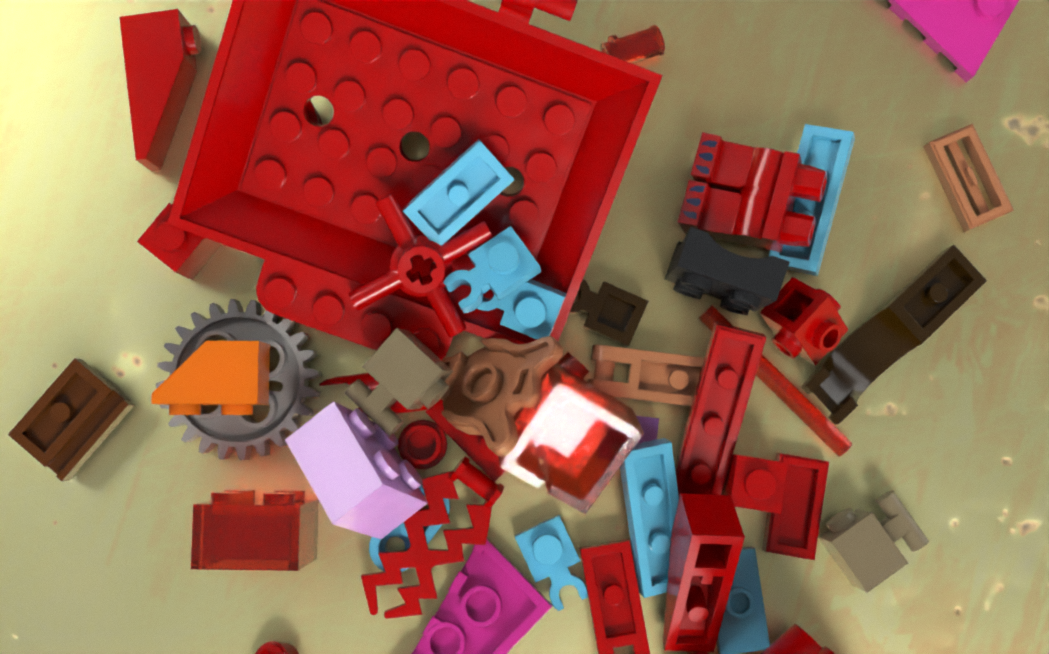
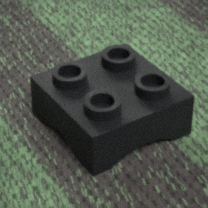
M690 227L683 242L679 241L675 247L664 280L675 283L673 290L682 295L701 299L702 295L706 294L720 299L721 308L736 314L748 315L749 310L756 312L777 301L790 262L775 256L750 258L737 255L721 247L713 240L709 233Z

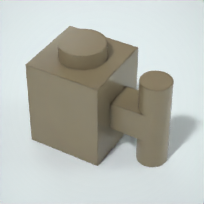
M396 328L362 366L379 382L378 386L372 391L358 379L349 386L345 394L387 435L391 436L404 422L390 409L392 405L398 400L407 410L420 409L423 405L427 409L431 408L448 390L449 385L445 380L454 371L411 331Z
M893 490L886 492L876 500L887 516L880 522L872 512L861 509L853 511L851 508H847L829 519L826 523L829 529L818 537L852 586L867 593L908 564L894 542L902 537L912 552L923 548L929 542Z

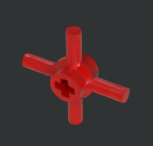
M394 193L379 199L375 204L398 246L391 257V271L348 293L353 305L359 311L401 289L412 296L427 297L449 337L461 333L467 327L446 291L443 282L452 273V261L482 246L493 238L487 224L483 221L449 239L440 246L436 242L429 240L425 235L415 234ZM421 254L424 261L429 257L434 260L430 264L429 275L421 277L419 271L414 274L409 271L413 266V256Z

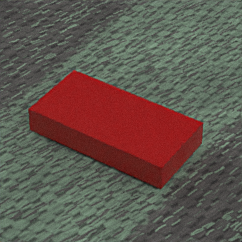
M777 453L776 461L788 463L781 514L767 513L762 550L815 560L829 462Z

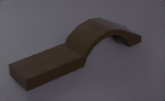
M955 245L948 247L879 312L845 338L820 363L801 388L807 394L813 392L831 412L828 418L835 425L841 423L858 406L857 401L874 380L896 361L926 341L987 280Z

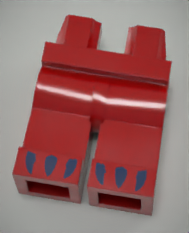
M702 132L691 171L694 181L689 180L678 218V224L684 233L687 234L690 227L709 233L713 240L753 247H766L767 250L782 252L783 244L809 247L815 229V216L795 213L792 210L796 197L821 202L827 184V172L802 164L799 153L788 151L783 153L770 148H755L723 141L721 136Z

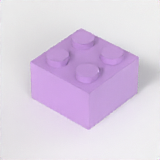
M333 401L285 439L333 525L382 539L428 503L419 489L423 484L421 476L407 460H401L394 448L399 444L394 434L391 436L387 435L358 408L352 411Z

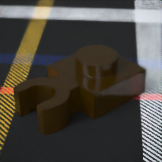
M583 279L579 288L580 299L573 303L569 314H576L580 311L588 314L583 328L628 347L649 301L603 281L597 294L590 291L588 283Z

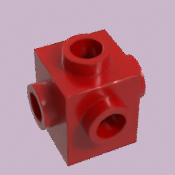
M794 277L780 290L777 301L764 307L760 312L775 335L771 341L779 351L793 360L799 355L815 366L828 352L832 351L839 344L842 336L848 331L847 326L838 313L841 309L840 304L822 289L816 290Z

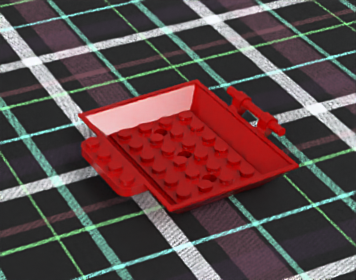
M233 0L167 224L265 259L257 282L256 293L260 304L272 314L376 351L396 328L409 330L442 360L449 350L453 337L447 335L427 297L412 296L399 289L358 311L348 293L391 271V257L398 244L375 202L394 193L403 210L405 205L472 144L480 139L504 167H513L522 173L524 184L516 193L506 194L501 192L451 238L483 221L487 224L493 237L511 226L540 265L541 272L533 277L532 280L566 293L565 300L550 335L559 341L663 75L529 24L534 8L570 21L578 0H502L499 12L468 0ZM314 96L327 98L333 106V118L326 125L313 122L308 115L307 106ZM409 132L422 133L429 141L430 149L428 155L419 160L406 156L402 149V139L405 134ZM406 215L415 234L424 235L423 232ZM471 252L452 261V272L457 270L470 271L475 267L468 256ZM421 254L413 256V266L409 271L412 274L419 271L421 277L429 275L430 264L434 260L429 257L424 261ZM461 285L450 293L446 289L467 327L464 331L486 339H506L514 344H526L537 340L500 325L504 311L495 308L490 311L475 309L472 312L463 313L458 303L471 293L469 286ZM490 289L483 294V297L492 298L494 293Z

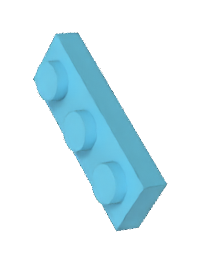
M809 124L804 126L797 153L801 156L802 164L827 172V184L821 202L796 197L792 212L815 216L816 223L810 246H789L783 244L782 252L770 250L769 256H775L790 262L787 270L818 276L855 141V135L852 131Z
M666 438L617 448L639 593L644 598L667 593L671 533L679 502L672 442Z

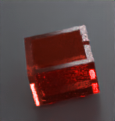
M555 364L541 378L542 397L540 402L533 408H521L515 413L513 418L517 429L518 443L515 449L508 455L498 456L499 467L537 488L545 482L548 494L586 514L644 435V432L632 408ZM539 458L543 460V463L541 465Z
M227 489L224 492H211V501L193 504L191 569L299 571L317 559L319 500L305 499L304 490H275L271 493H263V499H255V490Z

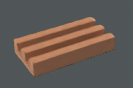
M973 123L930 141L923 146L964 232L1014 211ZM962 140L994 207L992 210L988 209L978 188V181L971 167H968L957 141Z

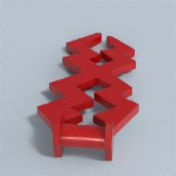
M466 456L460 460L452 471L422 478V486L429 508L418 510L404 521L411 544L410 547L403 551L378 552L385 572L361 575L370 614L376 615L378 613L376 586L403 584L401 569L416 568L420 584L398 587L397 590L405 603L385 610L384 617L391 619L422 615L419 599H437L432 568L436 565L463 562L462 544L486 546L492 506L501 496L505 486L501 483H495L469 463L470 459ZM458 479L485 501L483 504H466L473 527L443 530L448 550L429 549L423 526L450 524L443 498L459 500L453 483Z

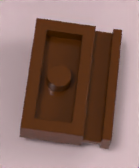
M74 358L8 435L44 467H49L57 474L56 477L60 481H69L135 404L118 393V390L84 360Z

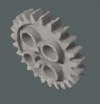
M230 299L227 313L224 312L220 305L211 303L209 319L193 312L191 314L195 325L193 330L181 326L175 328L183 341L180 345L165 343L164 347L174 355L172 362H159L157 367L170 372L171 375L205 341H217L222 338H226L228 341H261L270 344V347H275L280 355L277 368L269 373V380L281 382L283 388L281 391L269 390L270 411L268 416L259 423L251 415H221V405H219L211 413L206 412L202 406L201 415H175L168 425L170 427L184 425L188 427L183 434V442H192L201 437L199 452L202 454L209 453L218 444V458L222 460L230 458L234 447L236 448L239 460L250 459L252 446H254L260 456L270 455L269 440H272L279 447L287 446L284 431L288 429L295 432L301 427V424L296 420L299 414L313 416L315 413L304 403L306 397L314 398L319 397L321 394L318 390L308 387L309 380L322 376L321 371L309 369L307 363L314 360L318 353L314 350L302 351L301 346L306 343L310 336L305 332L291 335L290 333L296 324L295 321L285 318L277 324L279 316L267 310L261 316V304L255 300L249 302L245 312L240 301L236 299ZM165 380L156 383V388H158ZM160 405V408L169 409V405Z

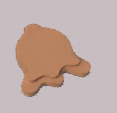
M551 336L542 337L526 344H514L506 339L498 338L483 339L479 341L485 347L475 351L468 357L460 351L452 357L443 358L442 361L454 372L445 380L449 388L441 398L444 406V411H441V414L456 429L469 435H483L487 447L497 456L508 455L515 449L518 443V434L513 418L515 413L521 408H533L540 402L542 397L541 378L547 370L559 362L563 355L561 344Z

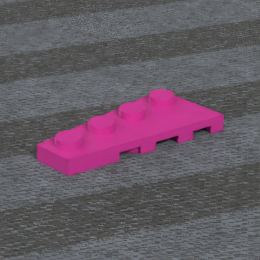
M1019 0L888 1L892 4L889 9L902 21L906 18L926 37L923 42L936 54L941 52L957 67L954 72L967 83L975 76Z
M487 538L486 546L474 545L470 557L448 589V594L435 616H432L412 654H508L553 605Z

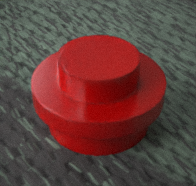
M429 420L411 422L402 430L398 439V451L401 458L407 460L416 469H429L436 466L442 461L447 451L448 443L445 432L436 423Z

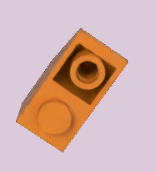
M205 341L152 393L151 404L169 405V415H201L202 405H221V415H253V405H269L270 344L261 341Z

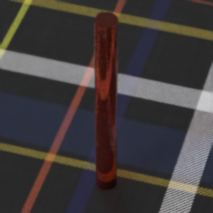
M713 305L698 318L710 331H713L715 322L733 326ZM762 354L756 376L838 457L846 453L853 443Z

